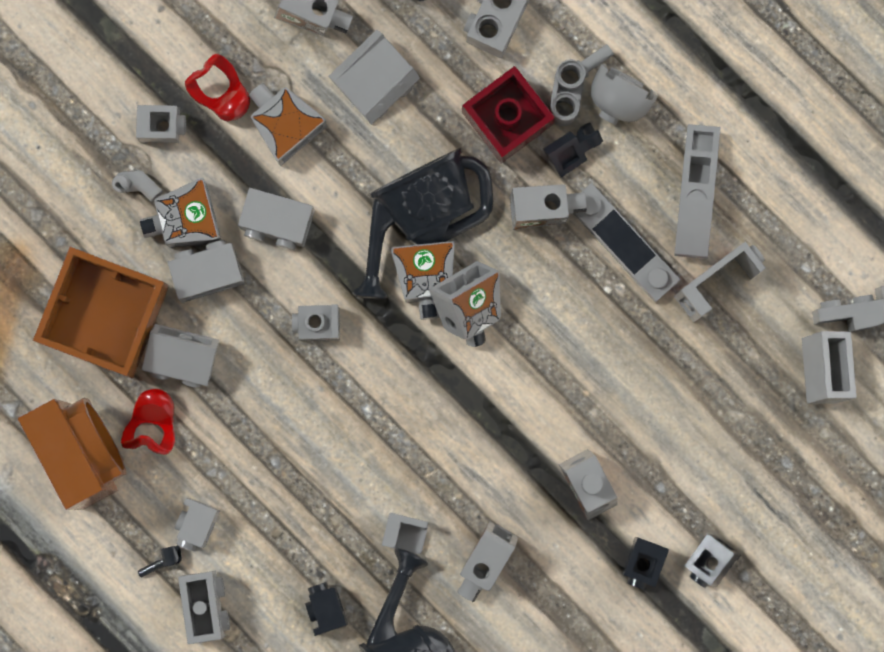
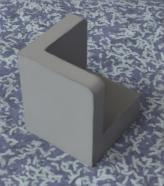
M389 513L382 546L394 549L400 548L420 554L423 549L429 522Z

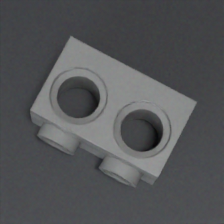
M477 0V2L481 3L477 15L470 14L463 30L468 33L466 43L502 59L529 0H510L511 5L505 9L496 7L493 0ZM484 25H492L496 28L497 34L492 38H485L480 34L479 30Z

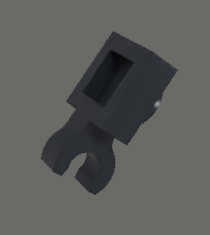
M589 122L579 128L576 136L569 131L543 150L555 173L562 178L586 162L587 158L584 153L599 146L603 139L598 130L595 131Z

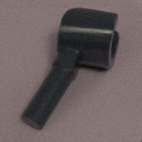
M180 546L161 549L162 560L155 561L139 569V576L142 578L163 567L179 564L182 560Z

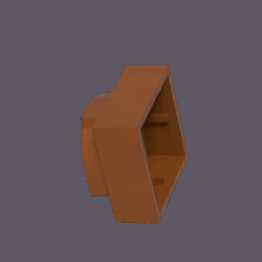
M69 247L33 341L133 379L169 286L158 279Z
M84 397L73 404L52 399L17 418L65 510H84L118 491L114 481L127 474L123 462L124 459L88 398Z

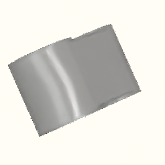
M607 44L581 62L570 59L563 61L558 66L549 107L550 112L555 117L554 123L556 125L569 126L576 120L580 110L584 80L589 76L588 72L614 55ZM571 70L578 75L579 80L574 84H567L562 80L561 74ZM561 102L569 103L573 108V113L569 116H562L557 113L555 106Z

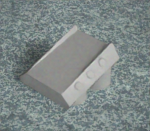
M378 30L370 35L328 76L371 125L378 118H381L388 111V108L400 97H405L411 92L413 84L420 79L414 68L385 38L383 33Z

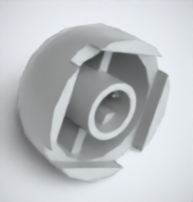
M603 63L599 67L591 85L593 102L601 109L599 116L614 125L617 124L618 120L628 123L638 121L648 113L659 95L652 89L650 92L643 90V83L611 67L608 73V68Z

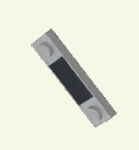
M591 183L581 192H584L586 196L587 211L573 214L656 303L681 279Z

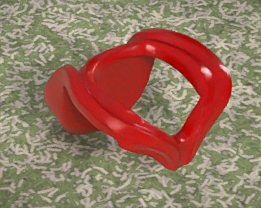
M220 54L212 55L204 63L201 70L193 72L185 80V88L189 95L197 103L212 110L223 121L237 120L243 117L249 109V93L240 82L234 66ZM213 65L227 76L230 83L228 90L217 98L205 95L196 79L204 76Z
M150 389L139 395L134 405L132 419L122 433L121 446L123 448L136 449L145 445L149 450L161 455H167L172 451L175 443L173 429L174 402L167 392L161 389ZM146 423L161 427L164 431V436L160 445L146 435H140L134 439L136 428Z

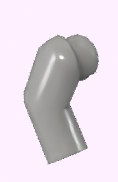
M141 170L120 172L112 180V187L116 192L140 191L151 202L163 192Z

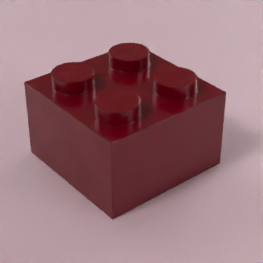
M513 66L462 105V114L501 164L553 126L555 120L554 115L516 66Z

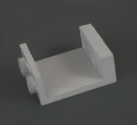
M745 241L674 296L693 323L712 309L697 287L735 259L750 279L766 269L762 264L765 259L756 246L751 245L749 247Z

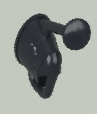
M460 147L369 193L368 196L374 200L366 275L362 284L352 292V295L365 299L388 298L387 293L380 286L378 274L384 236L392 224H396L406 235L407 241L421 245L447 242L487 220L493 210L494 202L492 178L487 166L475 157L461 156L462 148ZM464 169H470L477 174L479 179L480 207L476 212L449 225L453 219L474 208L473 202L471 203Z
M400 548L395 549L394 552L399 562L396 578L378 615L367 644L362 643L359 645L360 651L456 652L449 639L435 628L419 626L417 624L412 629L400 633L395 631V613L409 577L417 569L428 566V562L424 558Z

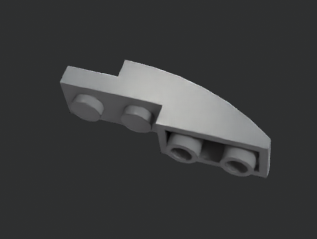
M688 124L674 256L708 259L721 127Z
M884 286L875 289L876 300L873 299V295L854 297L853 304L841 305L840 300L821 302V308L812 312L814 325L847 320L848 332H856L884 324Z

